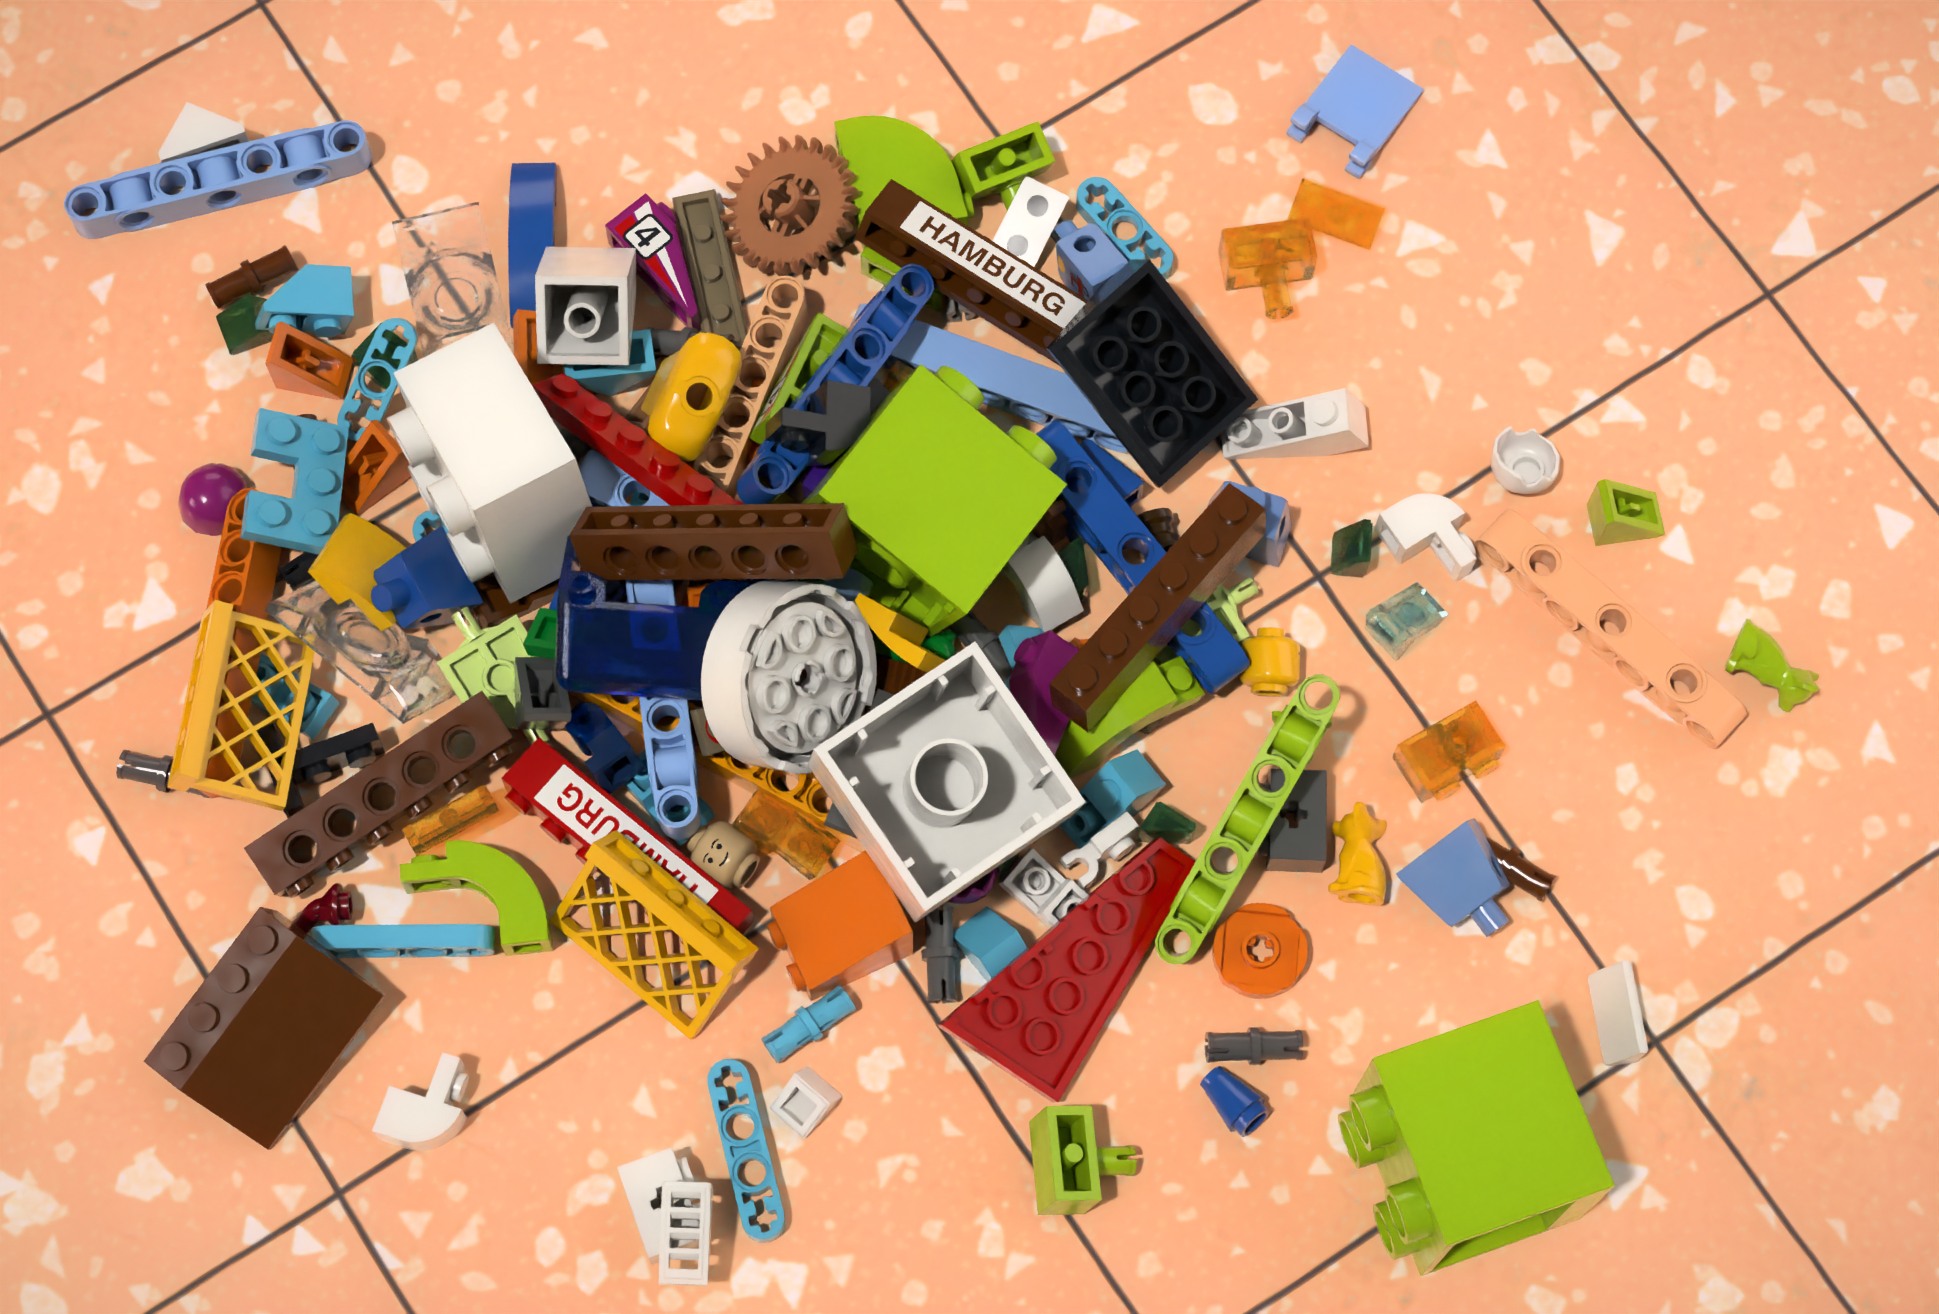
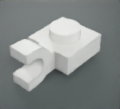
M1127 811L1090 838V842L1084 847L1074 849L1061 857L1060 863L1065 869L1070 868L1075 863H1083L1087 866L1088 872L1078 879V886L1086 890L1096 880L1098 864H1102L1110 857L1113 861H1117L1135 847L1136 843L1133 840L1137 836L1139 825Z

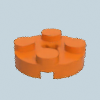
M1268 903L1246 904L1230 914L1219 925L1212 946L1213 963L1222 984L1242 996L1254 999L1271 998L1289 991L1301 975L1308 954L1306 936L1301 927L1299 929L1296 922L1290 918V914L1284 909ZM1257 939L1264 940L1265 948L1273 951V956L1265 957L1263 962L1254 961V956L1247 953L1246 947H1254Z

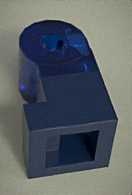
M587 702L581 703L571 710V721L565 726L567 732L580 751L587 756H591L584 763L600 787L608 794L613 793L645 769L630 744L601 707L595 703Z

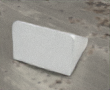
M804 1067L794 1073L769 1109L805 1139L834 1108L842 1095L810 1067Z

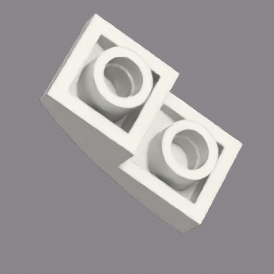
M1033 848L1026 849L998 882L1007 893L1049 928L1088 896L1072 879H1065Z

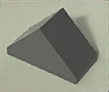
M515 657L516 730L563 729L571 721L572 712L562 660L543 657Z

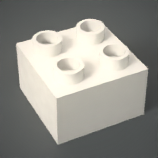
M493 322L394 372L393 374L407 408L388 417L387 421L410 464L407 468L431 514L438 513L449 532L446 534L447 539L470 582L473 583L493 573L511 604L580 568L581 566L569 534L585 508L592 507L576 458L495 323Z
M973 642L814 748L808 762L809 768L915 923L1069 819L1086 803L976 642Z

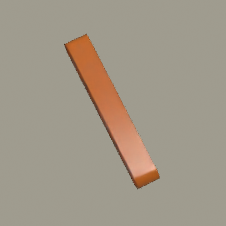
M245 488L232 497L227 507L207 608L214 600L233 604L232 611L268 620L282 547L240 538L245 497L249 490L258 491L255 488ZM235 626L233 641L243 656L261 646L251 630ZM230 654L228 664L234 661ZM261 654L247 661L256 675ZM239 667L225 674L224 683L234 698L253 689ZM222 697L220 699L219 708L226 704ZM252 697L239 704L247 718ZM230 709L217 716L215 726L226 742L244 732ZM213 740L210 752L217 748ZM244 740L230 747L239 761ZM222 753L208 760L206 778L226 782L236 776ZM199 790L208 797L216 798L221 796Z

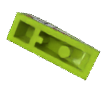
M820 312L815 315L768 397L750 434V439L760 445L765 440L766 422L782 407L789 408L847 331V328Z

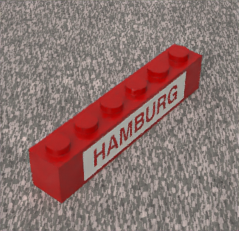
M538 737L501 778L508 792L505 799L521 814L526 815L531 811L543 821L539 825L540 828L554 841L561 844L564 840H567L578 849L575 856L583 865L588 860L584 856L592 843L617 830L742 935L754 922L752 910L541 738Z

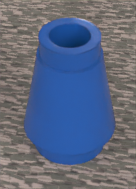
M1221 1066L1212 1069L1200 1083V1086L1205 1090L1206 1095L1230 1132L1237 1131L1242 1137H1245L1255 1131L1269 1115L1270 1111L1264 1105L1265 1098L1229 1072H1226Z

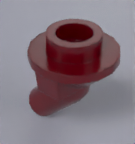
M335 883L322 898L310 902L292 922L306 933L319 920H327L331 925H344L345 920L352 919L353 903L351 892H343L341 883Z

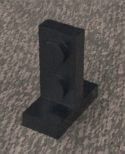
M373 722L296 750L286 807L283 809L287 818L305 808L297 784L303 782L306 784L320 783L330 778L333 771L347 766L350 768L364 767L374 762L377 755L385 753ZM273 723L257 731L271 754L284 747L280 734ZM282 756L275 759L279 766L281 765ZM269 769L270 775L272 777L276 789L277 780Z

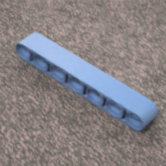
M867 303L859 305L856 314L853 318V321L860 314V312L867 305ZM915 320L881 366L907 377L920 364L933 374H935L940 366L953 368L978 387L984 396L983 404L1043 426H1047L1054 420H1057L1066 427L1073 437L1082 440H1092L1098 446L1116 452H1128L1066 373L927 323ZM855 348L859 356L866 359L862 351Z

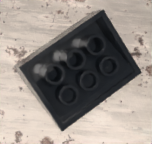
M1150 259L1130 260L1094 293L1046 348L1157 488L1164 485L1258 400L1253 391Z

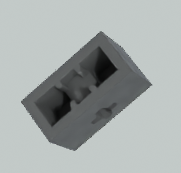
M1270 769L1266 783L1260 784L1267 790L1276 791L1283 787L1285 774L1282 769ZM1303 770L1258 849V856H1266V871L1322 873L1326 863L1327 770ZM1286 813L1294 814V820L1298 822L1297 828H1289L1288 820L1284 819Z

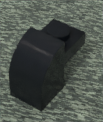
M827 380L810 396V412L782 407L766 422L765 441L781 443V446L788 450H804L809 448L810 466H821L834 462L855 443L869 424L871 387Z

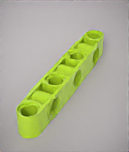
M1314 674L1306 678L1299 685L1289 705L1286 704L1177 893L1169 908L1170 912L1158 931L1155 940L1156 950L1164 961L1171 964H1183L1189 961L1199 949L1207 933L1211 932L1320 743L1327 730L1326 726L1339 704L1341 698L1340 688L1337 682L1330 676ZM1314 682L1325 683L1332 691V701L1324 709L1313 708L1306 701V690ZM1273 764L1283 770L1285 782L1282 788L1270 791L1261 786L1258 775L1260 769L1266 765ZM1219 847L1231 848L1238 857L1237 867L1230 872L1219 871L1212 863L1213 851ZM1172 929L1184 930L1191 940L1190 949L1184 953L1172 952L1165 942L1167 932Z

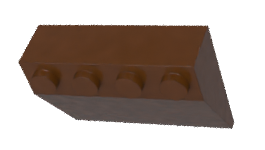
M259 907L143 1062L179 1091L267 1150H271L386 995L279 911Z

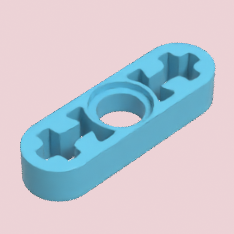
M1090 177L1084 180L1078 187L1076 208L1082 218L1088 224H1097L1128 262L1132 259L1146 258L1139 248L1143 240H1146L1143 251L1151 259H1155L1158 256L1161 258L1158 271L1166 280L1171 274L1173 265V252L1167 243L1109 180L1102 177ZM1090 193L1095 197L1104 195L1103 205L1110 213L1105 221H1103L1105 219L1104 208L1097 202L1088 204ZM1126 221L1135 226L1137 234L1131 239L1122 240L1113 234L1112 227L1118 222Z
M391 318L379 325L338 413L337 423L338 425L349 427L348 438L358 441L367 428L362 427L358 432H355L351 429L353 422L347 418L349 412H358L364 402L363 399L355 398L357 391L359 390L367 398L382 401L379 409L374 404H371L365 416L369 421L378 420L381 423L398 387L393 373L408 366L417 346V330L411 322L404 318ZM398 326H401L405 329L403 336L409 341L407 346L400 345L394 351L392 358L401 360L397 369L388 360L374 358L376 349L382 354L386 353L390 345V340L384 337L386 330L394 331ZM373 366H381L390 374V385L383 392H374L366 385V372Z

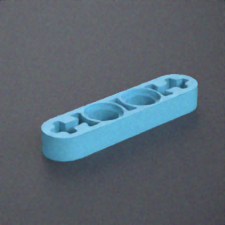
M482 924L322 925L311 928V937L337 958L490 956L495 952V928Z
M723 1059L711 1067L707 1076V1084L742 1226L746 1235L753 1241L770 1243L783 1233L785 1214L750 1075L747 1068L740 1061ZM731 1071L733 1077H742L743 1081L736 1083L735 1088L739 1103L748 1098L750 1101L749 1105H733L724 1111L720 1110V1105H730L726 1089L724 1087H716V1083L723 1080V1072ZM737 1115L747 1116L754 1123L753 1133L745 1140H735L727 1133L728 1122ZM757 1161L764 1166L766 1175L759 1185L749 1187L740 1182L738 1172L744 1163ZM768 1190H772L773 1196H765L763 1200L768 1215L776 1214L777 1219L770 1222L771 1230L761 1232L759 1225H750V1220L757 1218L754 1200L752 1199L744 1204L742 1198L743 1196L757 1197Z

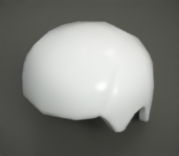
M1509 426L1494 439L1490 465L1496 481L1506 490L1519 494L1538 493L1550 487L1557 478L1560 455L1553 442L1539 435L1536 429L1531 428L1526 432H1515L1513 427Z

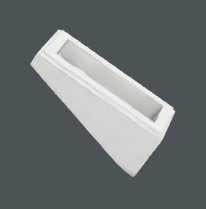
M662 1182L659 1285L708 1286L713 1199L711 1183ZM674 1199H701L700 1208L673 1207ZM673 1219L700 1220V1228L672 1227ZM671 1240H699V1249L671 1248ZM670 1259L698 1260V1269L670 1268Z

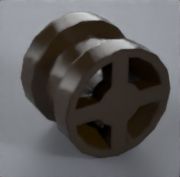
M1169 508L1152 509L1137 515L1166 553L1180 538V535L1172 529L1171 525L1174 517ZM1137 550L1139 558L1144 560L1142 553Z

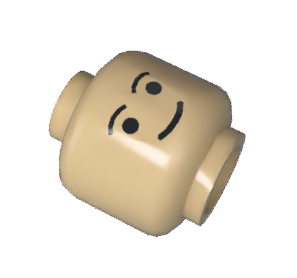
M718 821L709 828L701 826L693 834L687 847L692 852L690 860L726 890L734 886L742 888L752 877L760 861V857L756 855V842L726 821Z

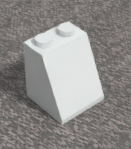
M546 247L535 274L537 364L629 365L636 301V248Z

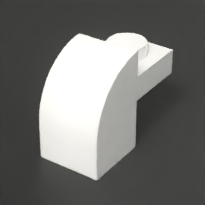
M1431 493L1411 495L1379 513L1374 530L1399 565L1430 547L1456 583L1471 573L1477 559L1474 556L1476 554L1474 545L1464 532L1458 533L1456 531L1461 525L1465 512L1455 502L1444 496Z
M1031 531L1001 571L1015 585L1024 611L1043 632L1056 628L1084 610L1075 585L1055 549L1044 536L1037 538Z
M442 1052L426 1097L389 1085L372 1129L376 1137L381 1141L415 1151L432 1150L451 1141L460 1132L467 1120L462 1109L452 1106L454 1100L458 1102L462 1100L469 1081V1075L464 1073L466 1067L461 1058Z

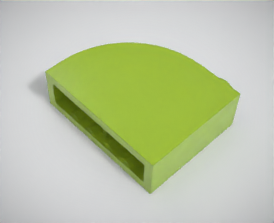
M858 116L834 121L835 143L838 155L847 159V169L856 175V179L851 186L859 190V196L851 201V203L859 208L858 213L854 216L857 229H859L865 211L891 179L912 190L918 196L968 226V218L974 217L972 199L967 192L962 193L955 168L949 156L929 134L908 122L886 116ZM862 244L863 250L867 248L864 244Z

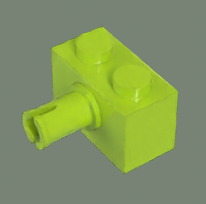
M1039 121L960 151L951 160L962 193L967 192L972 201L995 193V195L1000 194L1007 211L1024 177L1032 178L1043 174L1056 162Z
M1092 1105L1046 1106L1029 1121L1038 1215L1084 1214L1102 1200L1099 1176H1133L1135 1174L1137 1159L1128 1160V1156L1136 1155L1132 1145L1096 1147Z

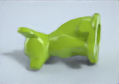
M1745 619L1726 661L1725 671L1732 673L1734 670H1744L1757 678L1761 684L1776 687L1779 694L1778 706L1781 710L1790 713L1795 704L1804 703L1812 696L1813 692L1818 691L1819 687L1814 681L1818 680L1819 674L1812 670L1790 667L1777 641L1750 619Z

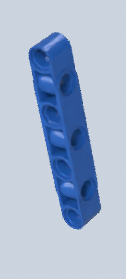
M917 264L903 266L863 308L789 408L810 411V396L827 380L867 387L910 329L916 315L931 297L934 290V281L931 274L924 267ZM902 286L908 289L911 296L903 290ZM855 348L861 350L866 359L859 356ZM764 440L757 449V454L737 481L738 496L744 504H771L808 466L809 448L804 450H788L783 448L781 443ZM758 475L764 477L769 482L770 489L764 487L759 482Z
M1054 420L1036 433L1037 436L1050 446L1056 455L1057 460L1050 470L1064 482L1071 477H1077L1082 479L1088 487V490L1083 493H1075L1066 486L1056 498V501L1063 500L1066 506L1063 514L1129 595L1166 554V551L1066 427L1059 421ZM1126 548L1139 550L1144 557V562L1136 565L1128 563L1122 556V550ZM1205 601L1190 618L1199 624L1201 635L1190 637L1185 635L1180 629L1167 645L1178 657L1181 656L1198 683L1207 692L1214 694L1249 668L1250 662L1241 646Z

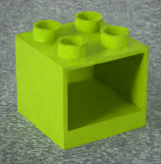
M920 364L879 403L871 413L866 429L855 443L838 458L812 493L801 504L844 503L858 546V551L849 568L858 571L872 581L873 587L868 595L869 598L928 628L929 631L926 636L930 637L968 614L1067 484L1050 470L1057 458L1054 451L1044 440L1030 430L1017 425L1012 426L1006 434L978 411L984 402V396L971 380L957 370L947 366H940L935 374H933Z
M1539 1000L1372 1058L1354 1092L1348 1096L1350 1110L1338 1114V1124L1342 1139L1353 1164L1357 1169L1376 1163L1386 1187V1200L1373 1205V1214L1380 1237L1389 1256L1396 1260L1412 1254L1420 1277L1580 1220L1615 1186Z

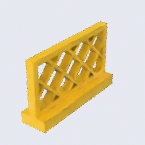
M214 600L202 614L167 788L186 792L189 788H194L282 811L286 807L318 634L232 611L233 604ZM235 626L251 630L261 646L243 656L233 641ZM267 635L273 636L275 638L270 640ZM283 640L303 645L301 660L289 668L274 647V645ZM265 651L279 673L261 683L247 661ZM229 654L234 659L230 664H228ZM239 667L253 689L234 698L224 683L227 672ZM299 669L296 680L292 673ZM284 679L294 697L292 704L280 711L266 688ZM257 694L271 716L253 726L239 704ZM222 697L226 704L219 708L220 699ZM230 709L244 732L226 742L215 724L217 716ZM288 713H290L289 723L284 717ZM275 722L286 739L284 747L271 754L257 731ZM248 737L263 760L244 770L230 747ZM213 740L217 748L210 752ZM222 753L236 775L226 782L205 777L208 760ZM282 756L281 765L279 766L275 759ZM267 765L277 780L275 795L258 791L248 775ZM238 781H240L241 784L243 785V787L237 786V785H233V784H235V783H237Z
M615 830L592 843L584 856L588 859L553 914L550 922L691 1040L699 1034L742 967L750 963L759 948L619 831ZM598 868L611 878L614 893L597 895L593 875ZM629 900H637L646 908L649 923L632 924L628 906ZM616 902L620 921L619 926L604 927L599 903ZM587 904L592 928H581L568 917L574 905ZM663 930H673L682 938L685 953L668 954ZM651 931L656 955L639 956L634 933ZM606 935H623L627 957L617 958L609 951ZM699 960H709L723 972L717 983L703 984ZM687 961L692 985L674 986L670 963ZM658 964L663 987L653 988L644 981L641 965ZM711 992L706 999L705 993ZM694 994L697 1014L693 1020L679 1010L676 995Z

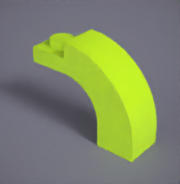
M1181 656L1160 665H1156L1153 661L1089 733L1069 719L1055 753V758L1070 779L1098 767L1120 743L1138 730L1162 717L1197 703L1205 693Z
M452 840L445 841L447 859L440 860V857L437 855H420L413 857L411 863L399 864L401 884L407 894L467 889L478 892L488 898L498 910L501 946L506 956L553 951L550 920L542 897L527 872L505 853L481 843Z

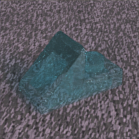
M1415 582L1370 609L1366 614L1365 629L1397 661L1417 638L1439 626L1448 613L1418 582Z

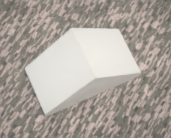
M186 102L160 148L158 155L161 163L248 142L249 140L243 124Z

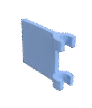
M1351 44L1309 99L1294 112L1290 119L1292 125L1288 128L1286 134L1301 143L1315 121L1323 124L1356 145L1349 155L1351 160L1346 165L1345 171L1360 179L1379 149L1415 104L1424 89Z

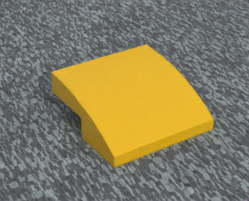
M349 513L343 517L308 572L338 605L351 598L380 631L393 626L396 622L392 610L381 612L376 609L372 603L371 591L374 586L378 585L374 579V571L405 550L406 547L379 527Z
M861 593L857 595L855 602L869 627L881 641L903 660L927 673L946 661L920 646L929 631L928 628Z

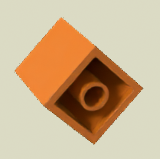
M866 851L770 907L773 922L766 924L770 937L777 950L786 948L792 964L786 966L789 977L797 992L803 989L806 990L810 1001L826 995L838 985L843 987L913 954V931L892 888Z

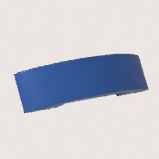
M556 162L512 163L508 217V274L511 328H513V315L518 309L536 311L535 274L546 247H554Z

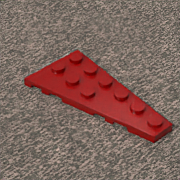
M1162 838L1153 839L936 1026L1050 1102H1059L1170 911L1169 908L1194 866L1195 861Z

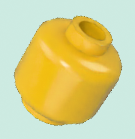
M1273 627L1258 628L1257 636L1247 638L1242 642L1241 648L1248 657L1250 667L1240 674V681L1246 686L1251 687V694L1283 696L1287 695V688H1291L1298 683L1300 645L1295 640L1284 637V629Z

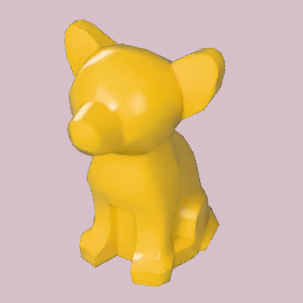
M1356 802L1353 812L1345 814L1341 821L1333 823V834L1343 839L1345 843L1339 854V877L1334 883L1328 885V892L1330 894H1337L1338 899L1346 903L1382 905L1386 891V876L1382 861L1374 850L1372 842L1382 837L1385 833L1387 822L1382 819L1375 820L1368 814L1363 802Z

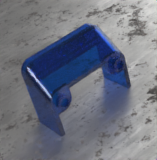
M568 536L557 598L555 670L559 685L568 691L578 693L702 700L701 670L710 633L729 602L744 589L755 584L756 579L713 582L702 590L698 607L605 601L606 588L604 581L594 573L580 571L577 555L570 536Z

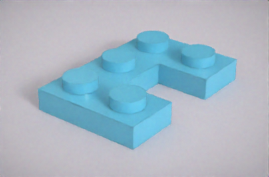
M259 408L255 415L250 456L295 465L292 496L287 498L249 490L245 497L241 539L319 555L338 526L349 427Z

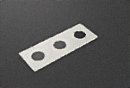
M1025 176L993 242L1034 267L1069 196Z

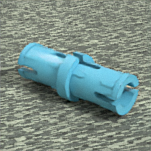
M838 985L807 1008L801 1006L795 1010L794 1017L776 1030L763 1036L761 1040L776 1063H780L792 1052L809 1041L817 1042L823 1037L822 1032L840 1019L853 1013L856 1007L848 994Z

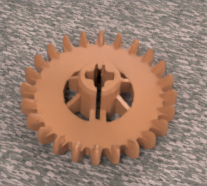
M797 134L795 135V145L793 148L788 140L783 136H779L778 142L780 145L778 152L769 144L763 142L762 147L765 158L762 160L753 153L748 152L747 156L753 168L748 170L735 166V170L742 177L743 181L742 183L727 181V187L737 195L735 198L721 199L725 207L734 211L729 215L720 216L723 223L734 227L732 230L724 232V236L729 241L739 242L732 245V251L739 256H744L743 261L749 267L757 265L759 271L763 274L774 270L778 276H785L789 268H791L794 274L800 275L804 270L805 263L813 270L818 268L819 256L823 255L830 260L833 257L831 246L834 244L842 247L845 244L841 233L850 232L854 228V225L847 218L855 216L859 211L855 204L850 203L858 198L859 190L851 186L856 179V175L847 169V159L841 155L837 156L836 149L832 145H825L823 150L821 141L816 137L811 138L808 148L806 140ZM812 183L818 189L819 196L808 195ZM819 206L818 214L809 226L808 223L813 216L814 207ZM773 217L775 219L771 232L767 228L764 218ZM802 227L805 229L799 234L790 236L792 230Z

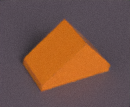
M281 321L276 324L265 364L277 389L340 400L343 399L354 358Z
M373 420L369 423L345 458L341 498L356 515L365 512L411 478L407 468L409 466L407 458L397 442L378 420Z

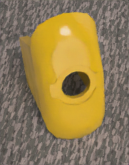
M704 332L689 338L678 352L662 361L642 404L641 410L649 415V437L667 450L677 454L682 461H693L701 456L725 409L742 366L741 352L732 342L723 336ZM702 383L708 389L699 409L695 410L689 406L686 400V393L691 385Z

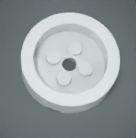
M770 579L755 583L737 594L722 611L710 633L701 670V695L704 712L709 727L719 744L732 757L748 765L798 774L811 773L808 762L814 748L858 720L862 715L865 705L872 706L876 687L877 660L869 625L854 601H847L836 592V588L827 585ZM805 668L807 678L801 686L795 685V682L800 680L801 672Z

